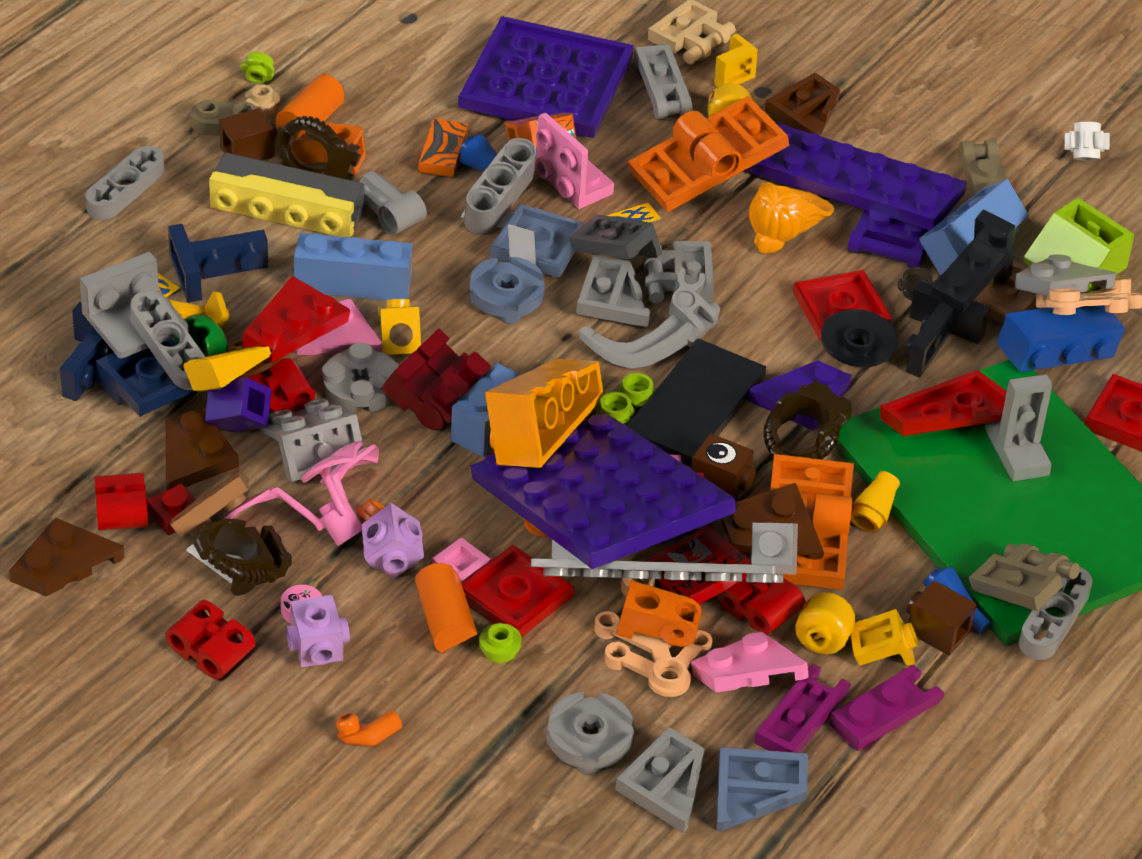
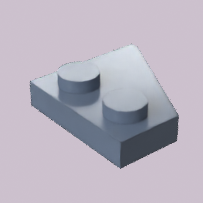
M720 747L716 830L724 831L806 801L808 754Z

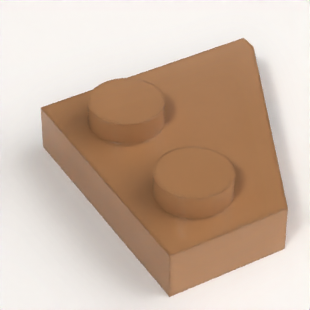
M240 467L229 474V479L216 488L209 489L171 519L170 525L180 538L188 532L192 537L198 535V532L204 525L213 523L209 517L222 508L228 513L247 499L243 493L249 490V479Z

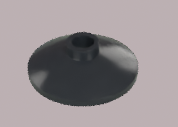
M860 309L843 310L833 314L825 321L821 330V342L828 354L839 362L854 367H873L886 362L895 353L898 342L895 329L885 318L876 313Z

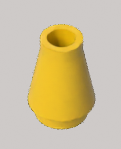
M880 471L874 481L852 503L850 520L856 527L869 533H877L880 528L887 525L895 493L900 485L898 478L889 472Z

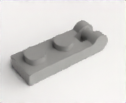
M670 45L636 47L635 61L652 102L655 119H667L668 115L679 114L681 117L683 114L692 111L691 97Z

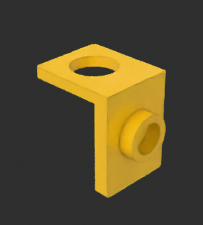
M409 299L386 300L387 306L378 307V315L381 316L382 353L386 355L412 354L421 345L419 307L417 305H410ZM404 323L412 330V339L405 346H397L390 339V331L396 324Z

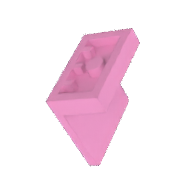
M547 113L539 115L538 130L536 132L537 149L535 171L538 175L548 181L558 190L563 198L568 199L578 209L612 195L614 192V182L588 160V150Z

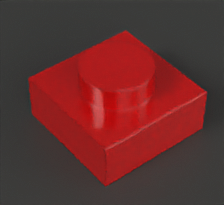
M179 484L147 499V512L167 535L175 533V530L170 525L171 519L196 501V499L182 484Z

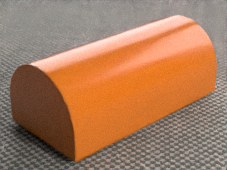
M319 74L277 114L276 127H285L290 120H296V117L302 118V116H307L308 118L313 116L314 119L316 117L319 118L321 122L325 121L344 103L342 85L331 75Z
M434 563L421 569L415 577L416 588L434 646L440 653H443L477 635V631L456 570L446 563Z

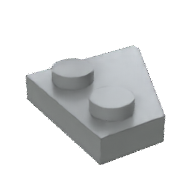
M1053 254L1039 263H1033L1031 267L1017 273L1015 288L1049 296L1050 289L1060 288L1078 289L1080 292L1088 291L1089 283L1108 289L1114 287L1116 272L1071 262L1069 256Z
M593 255L577 301L576 314L648 328L650 311L644 307L642 302V290L639 283L634 279L635 272L631 262Z
M669 727L616 778L615 790L684 833L689 825L703 762L704 748Z

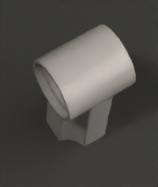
M374 171L362 175L359 183H364V204L377 213L381 226L388 234L396 235L426 219L427 211L425 204L416 192L411 190L403 193Z

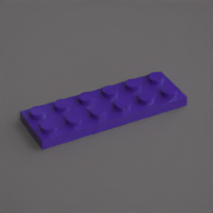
M778 123L776 124L788 135L789 146L744 170L745 172L870 211L873 209L890 218L927 230H931L946 217L963 197L966 190V181L953 178L948 174L937 173L912 163L901 162L880 153H872L847 143L833 141L818 134L807 133L791 128L786 124Z

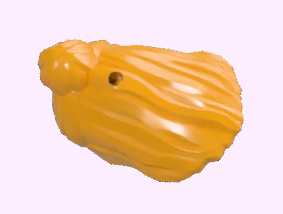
M761 183L749 207V220L756 232L754 238L755 247L762 254L779 251L783 248L785 242L807 231L823 218L831 216L834 212V206L811 192L787 186H778L773 183Z

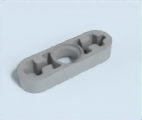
M143 146L129 154L87 190L85 197L88 215L98 220H107L118 215L163 176L165 172L164 153L159 148ZM124 180H129V181H133V182H134V183L129 184V185H120V184H117V182H119V181H124Z
M153 291L137 293L131 300L130 322L173 383L179 388L193 390L185 370L182 371L183 362L186 363L189 360L205 357L160 294ZM145 307L148 311L155 310L154 319L148 311L141 312V308ZM162 334H172L178 338L179 343L168 347L162 345L157 338Z
M1080 567L1079 574L1075 579L1063 577L1061 579L1063 587L1038 611L1032 610L1023 624L1019 640V647L1026 656L1036 660H1045L1051 658L1056 653L1089 598L1092 577L1085 569ZM1071 584L1075 585L1071 590L1070 596L1064 593L1065 588H1068ZM1057 607L1062 609L1067 615L1054 617L1048 614L1045 609ZM1042 629L1048 631L1047 636L1043 637L1041 641L1036 640Z

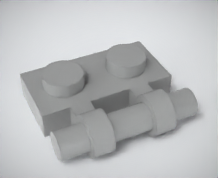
M674 241L673 250H662L660 245L662 254L657 258L644 256V268L648 272V275L645 277V291L649 294V300L652 303H661L664 300V293L666 291H676L675 280L681 268L686 269L684 280L689 284H694L698 281L700 272L705 273L704 288L699 295L707 302L713 301L714 283L711 242ZM665 269H674V273L663 271Z

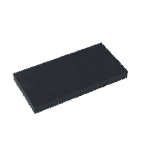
M698 338L628 423L627 427L669 455H681L682 463L692 468V460L695 453L710 433L717 436L720 435L748 399L749 389L763 380L766 374V366Z

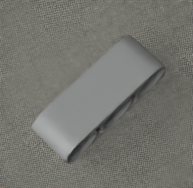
M524 138L509 140L469 190L466 196L464 224L470 232L477 235L491 233L530 184L534 177L536 147L531 141Z

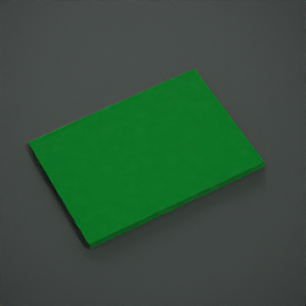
M1010 359L979 370L1006 391L1009 380L1038 375L1034 370L1019 372ZM1051 390L1040 441L1052 464L1050 475L1045 477L1012 482L984 428L985 424L902 436L880 419L879 407L851 417L840 429V436L835 448L848 463H854V471L867 486L874 481L880 471L889 472L898 478L900 485L895 493L890 511L891 514L937 567L946 569L952 566L955 569L973 602L977 603L976 608L991 622L989 628L1005 646L1020 640L1023 624L1032 612V609L973 591L969 577L993 554L1004 556L1005 548L1010 543L1019 546L1023 543L1033 545L1039 549V552L1048 555L1052 552L1065 555L1069 561L1079 564L1081 568L1089 572L1092 577V586L1089 598L1078 616L1142 590V484L1053 390ZM1071 584L1068 588H1065L1064 593L1070 596L1071 590L1075 585ZM1057 607L1045 609L1048 614L1054 617L1067 615L1062 609Z

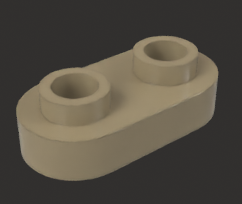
M204 100L194 105L190 111L191 127L200 134L220 135L219 119L259 107L250 102Z

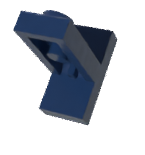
M183 223L168 226L169 255L187 303L202 300L201 279L268 267V239L264 229L189 242Z
M81 302L72 310L74 339L81 343L60 367L62 397L77 401L87 388L90 389L97 379L96 360L114 353L82 314Z

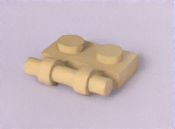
M687 0L648 28V40L657 45L669 44L674 54L682 48L687 49L688 51L683 54V58L686 63L693 64L696 61H703L710 56L713 48L722 47L730 40V36L735 33L736 28L729 21L723 25L717 23L716 11L695 0ZM701 34H703V35H705V36H707V37H705V38L703 39V38H701V37H699V36H700Z

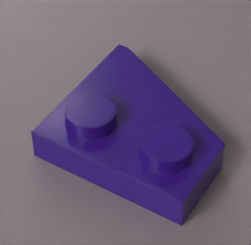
M817 360L752 386L749 389L748 402L771 411L783 395L797 392L801 385H809L815 380L820 384L828 385L834 394L842 397L850 387L852 375ZM796 415V419L791 420L810 430H814L820 423L810 416Z

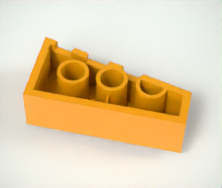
M554 359L485 391L491 427L490 445L495 451L497 465L541 468L600 402L601 397L604 395L599 361Z

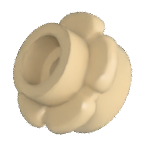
M260 84L247 91L245 99H247L246 102L258 106L265 116H270L277 109L280 95L278 92H273L270 86Z

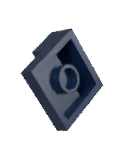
M173 339L161 343L168 347L177 345ZM149 348L124 358H118L115 353H111L96 360L98 384L119 406L127 403L139 417L194 392L193 390H185L176 386Z

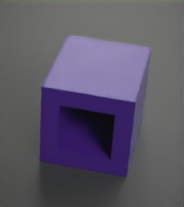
M241 377L236 378L223 388L208 390L205 422L231 433L268 427L271 388L249 378Z

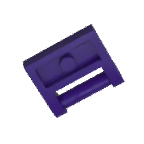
M873 209L870 211L864 210L855 230L850 235L847 250L857 254L861 250L908 263L909 268L919 270L927 253L919 238L929 230L890 218Z

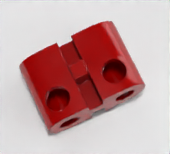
M291 358L280 360L269 368L265 374L261 375L259 373L249 377V379L271 388L269 414L289 409L291 412L305 409L307 402L315 399L314 390Z
M144 473L94 476L98 531L148 527Z
M783 578V583L746 582V579L718 594L719 600L727 612L740 621L748 618L750 627L758 632L762 631L766 635H769L795 615L806 603L800 589L785 578Z
M200 600L165 632V638L169 646L187 661L193 657L197 660L196 667L209 677L219 680L255 647V639L251 632L232 618L229 622L223 618L224 611L207 600Z

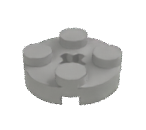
M355 343L350 346L349 350L334 355L323 365L322 383L325 397L329 402L341 405V407L351 412H356V407H369V412L381 410L394 402L380 388L399 364L388 355L372 350L369 344ZM358 378L368 379V381H366V380L354 381V380H355V379H358Z
M584 692L570 694L558 701L551 709L546 741L559 759L571 766L577 767L583 774L594 775L599 773L602 768L618 763L629 753L634 737L632 714L621 701L608 694L598 693V698H584ZM582 727H586L589 730L597 727L599 730L597 734H586L583 732Z

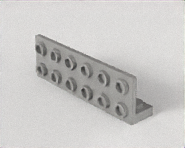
M753 522L751 565L612 561L591 569L552 540V559L531 558L530 567H544L543 576H582L583 568V577L621 578L622 570H624L623 578L661 579V573L664 571V579L702 580V572H705V581H742V573H746V582L783 583V574L797 575L798 524Z

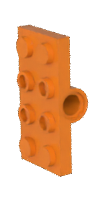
M746 96L708 118H705L699 111H689L683 114L674 124L673 137L628 161V167L632 175L668 213L788 147L789 140L788 135L749 96Z
M774 454L770 491L796 483L824 550V556L819 560L810 559V555L797 554V575L783 574V578L791 583L843 590L852 510L851 493L854 463Z

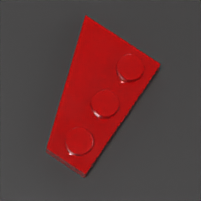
M292 275L245 330L242 346L245 348L269 346L272 354L265 360L273 363L347 323L350 309L335 301L333 297L323 294Z
M976 370L880 405V419L902 436L998 422L1002 418L1007 391L982 372Z

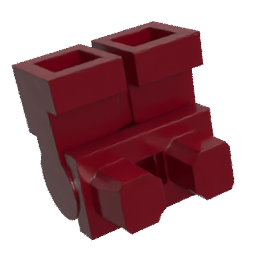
M440 328L399 365L380 388L404 411L408 408L413 411L421 424L431 430H440L446 423L449 424L452 421V406L491 368L490 364L477 352H473L470 356L464 352L461 356H458L446 344L450 338Z

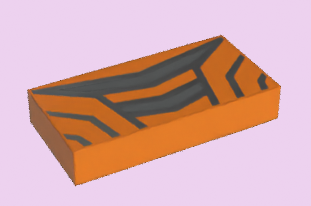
M433 118L419 159L418 172L454 177L461 157L459 150L467 139L469 123Z

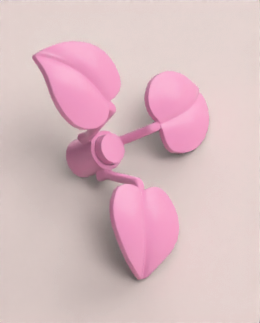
M361 440L348 444L334 452L330 457L315 464L301 477L302 482L305 483L317 474H321L322 480L320 483L322 486L326 485L332 498L331 502L319 509L323 516L321 518H318L282 489L271 487L247 498L238 507L228 512L223 519H233L238 513L252 505L280 498L311 521L318 531L326 528L336 545L339 546L362 531V523L347 500L341 480L346 472L353 467L369 463L377 464L379 449L375 444H372L358 451L363 445Z

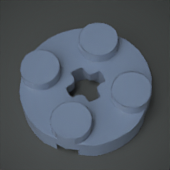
M498 257L490 258L478 264L471 273L470 302L483 312L497 316L504 323H516L520 320L521 316L535 311L544 300L545 284L543 282V273L535 264L528 260L510 257V262L498 263Z

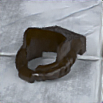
M302 116V118L296 117V120H290L285 127L280 126L278 128L274 142L279 145V158L282 159L281 164L283 166L353 181L354 174H351L353 166L356 167L360 161L361 154L358 153L360 146L353 143L348 146L344 139L335 136V131L325 124L326 122H321L317 117L314 119L313 116H309V118L307 116ZM306 130V136L321 143L326 149L328 156L326 167L323 169L307 168L294 158L291 146L289 145L290 138L294 133Z
M816 380L809 385H801L797 392L783 395L769 413L764 424V442L767 450L770 452L768 459L773 462L774 454L823 460L834 449L840 436V429L851 418V403L846 398L834 394L828 385L820 384ZM796 415L810 416L818 420L824 428L818 433L814 446L807 449H792L789 454L779 447L780 438L777 430L781 425L795 420Z
M234 518L219 520L206 524L200 529L194 542V547L201 559L208 560L211 565H214L215 569L232 578L231 592L236 596H240L250 592L256 585L265 582L273 583L276 579L284 577L292 564L291 554L285 549L281 536L276 533L273 526L263 525L259 534L255 526L245 527L247 521ZM225 554L238 555L244 559L232 558Z

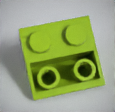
M1076 198L1053 213L1024 255L1023 262L1031 267L1033 263H1039L1050 255L1060 254L1069 256L1071 262L1116 272L1117 275L1127 269L1135 234L1080 198ZM1089 283L1088 291L1081 293L1091 292L1098 288L1099 285Z

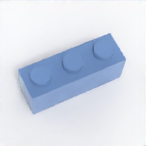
M1008 178L982 188L919 238L940 276L974 239L975 218L983 209L1014 224L1015 234L1020 231L1018 225L1028 218L1029 215Z
M299 233L294 255V277L325 295L376 300L408 299L412 280L413 243Z

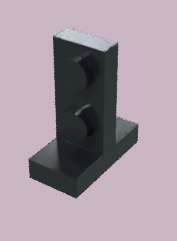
M983 209L975 218L974 239L934 283L931 296L964 313L993 278L1004 284L1010 278L1013 271L1015 225Z
M920 281L913 292L909 318L922 322L918 335L912 334L906 344L904 354L909 356L906 372L920 378L950 334L979 344L985 335L990 307L973 301L963 313L932 297V285Z

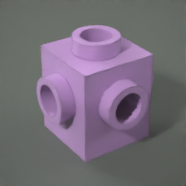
M388 504L361 525L365 561L372 568L381 570L395 579L424 558L423 534L420 528V521L394 504Z
M333 595L291 601V625L286 626V637L289 650H297L301 667L343 661V643L350 642L349 626L346 617L339 618Z

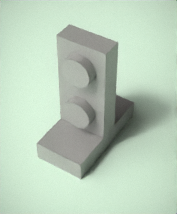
M1047 374L1009 380L1001 421L985 423L984 425L1012 482L1050 475L1052 464L1040 443L1053 386Z

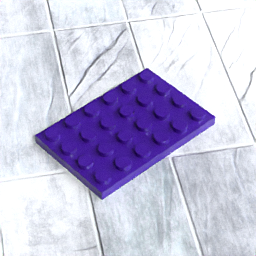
M606 414L595 415L588 422L578 425L541 468L497 465L495 453L488 455L481 462L470 465L472 479L591 569L736 513L734 497L614 417Z

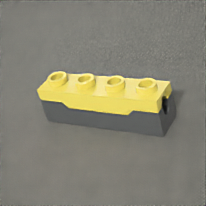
M224 153L209 178L210 208L339 237H351L364 214V183L230 153Z

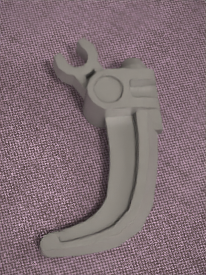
M681 268L676 276V291L672 295L668 319L655 330L633 342L624 343L610 340L596 333L590 327H583L579 332V338L594 352L612 364L630 369L646 367L670 356L686 345L691 347L698 338L701 339L709 330L717 325L720 307L713 301L707 302L699 295L704 288L705 273L700 272L698 281L694 284H689L684 280L686 269Z

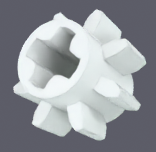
M1074 123V131L1065 133L1064 150H1071L1074 160H1100V152L1109 150L1110 133H1103L1101 131V123Z

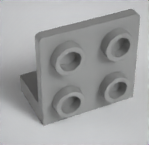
M150 252L80 278L82 314L118 358H124L149 348L129 319L131 300L139 292L153 291L160 294L188 332L187 322L159 291L157 260ZM145 307L141 308V312L148 311ZM155 310L148 311L154 319ZM162 334L157 339L162 343L176 336Z
M328 399L309 401L305 404V409L291 412L289 409L272 412L269 414L268 427L259 428L260 432L279 442L286 477L291 482L301 480V477L311 467L330 457L342 447L360 440L362 441L357 414L341 407V405L328 402Z

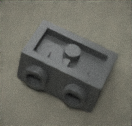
M596 214L569 237L573 250L588 252L593 255H606L625 260L636 255L657 258L662 254L654 225L651 222Z

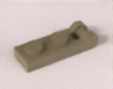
M985 140L983 144H973L972 141H961L959 143V159L972 196L986 186L1007 179L999 156L997 140Z

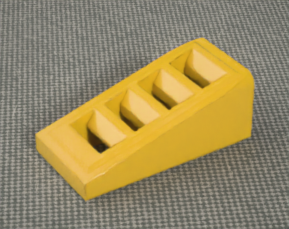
M269 346L252 347L189 360L184 363L183 367L193 391L219 389L268 358L272 353Z

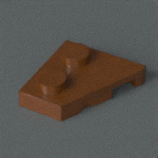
M813 73L767 99L765 112L791 128L821 136L839 101L840 89L817 73Z
M202 407L165 420L167 490L179 484L188 487L239 467L238 454L215 425L205 422L206 412Z
M796 483L735 502L736 513L720 519L728 541L739 551L752 552L753 522L798 524L797 554L810 555V559L813 560L822 559L824 556V550Z
M55 518L9 570L10 582L43 596H48L63 589L70 582L80 581L92 575L93 566L108 559L114 564L120 562L124 558V546Z

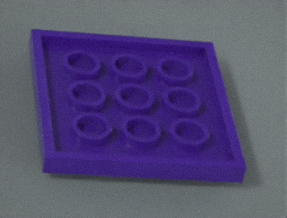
M501 16L458 96V108L498 116L511 121L535 117L543 113L548 115L573 113L576 135L594 138L632 60L634 45Z

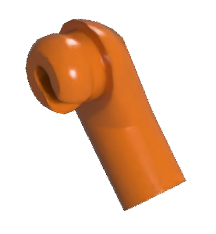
M392 710L386 712L370 724L359 723L357 715L346 713L337 718L335 726L338 730L337 737L343 743L373 747L402 728V721Z

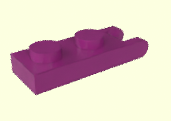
M811 664L808 668L809 677L798 680L755 733L754 744L768 751L800 753L846 696L851 683L841 679L833 689L817 681L821 667Z
M912 665L833 711L830 715L829 725L855 750L859 751L939 703L944 697V691L935 686L924 693L914 684L920 678L922 672L915 665Z

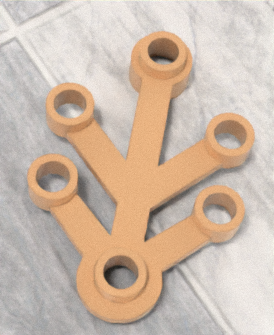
M1115 277L1113 288L1106 289L1101 286V289L1087 293H1081L1078 289L1067 288L1050 289L1049 296L1036 293V307H1052V313L1058 315L1076 314V308L1082 306L1105 305V312L1125 313L1128 312V309L1142 308V293H1131V278Z
M624 572L622 574L621 591L625 597L627 596L631 580L655 587V579L623 578ZM604 611L596 616L594 631L597 636L603 639L619 637L651 653L653 661L630 652V648L626 644L613 642L605 648L604 662L606 666L613 670H622L627 667L647 677L650 688L661 696L676 697L684 694L690 687L691 675L688 669L691 667V661L705 656L711 651L712 637L706 631L698 630L696 640L694 641V643L699 642L704 645L698 646L692 643L689 646H685L676 657H671L669 648L672 645L663 640V638H655L634 632L632 639L618 636L616 633L620 618L617 614ZM606 623H607V624H611V625H613V626L606 627V626H603L602 624H606ZM614 654H619V655H622L623 657H621V658H616V657H613L612 655H614Z

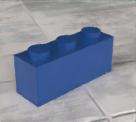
M1105 305L1076 308V314L1071 315L1053 314L1052 307L1007 313L997 344L1018 371L1024 372L1112 358L1115 356L1125 327L1113 313L1105 312Z

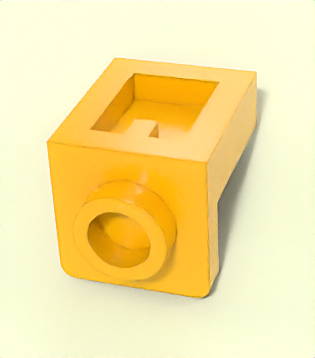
M739 34L730 36L729 51L716 56L714 85L719 87L722 84L728 83L741 84L755 78L758 49Z
M896 609L855 622L850 635L854 657L859 666L899 653L907 666L915 664L913 648L918 647L916 633L911 623L904 624Z

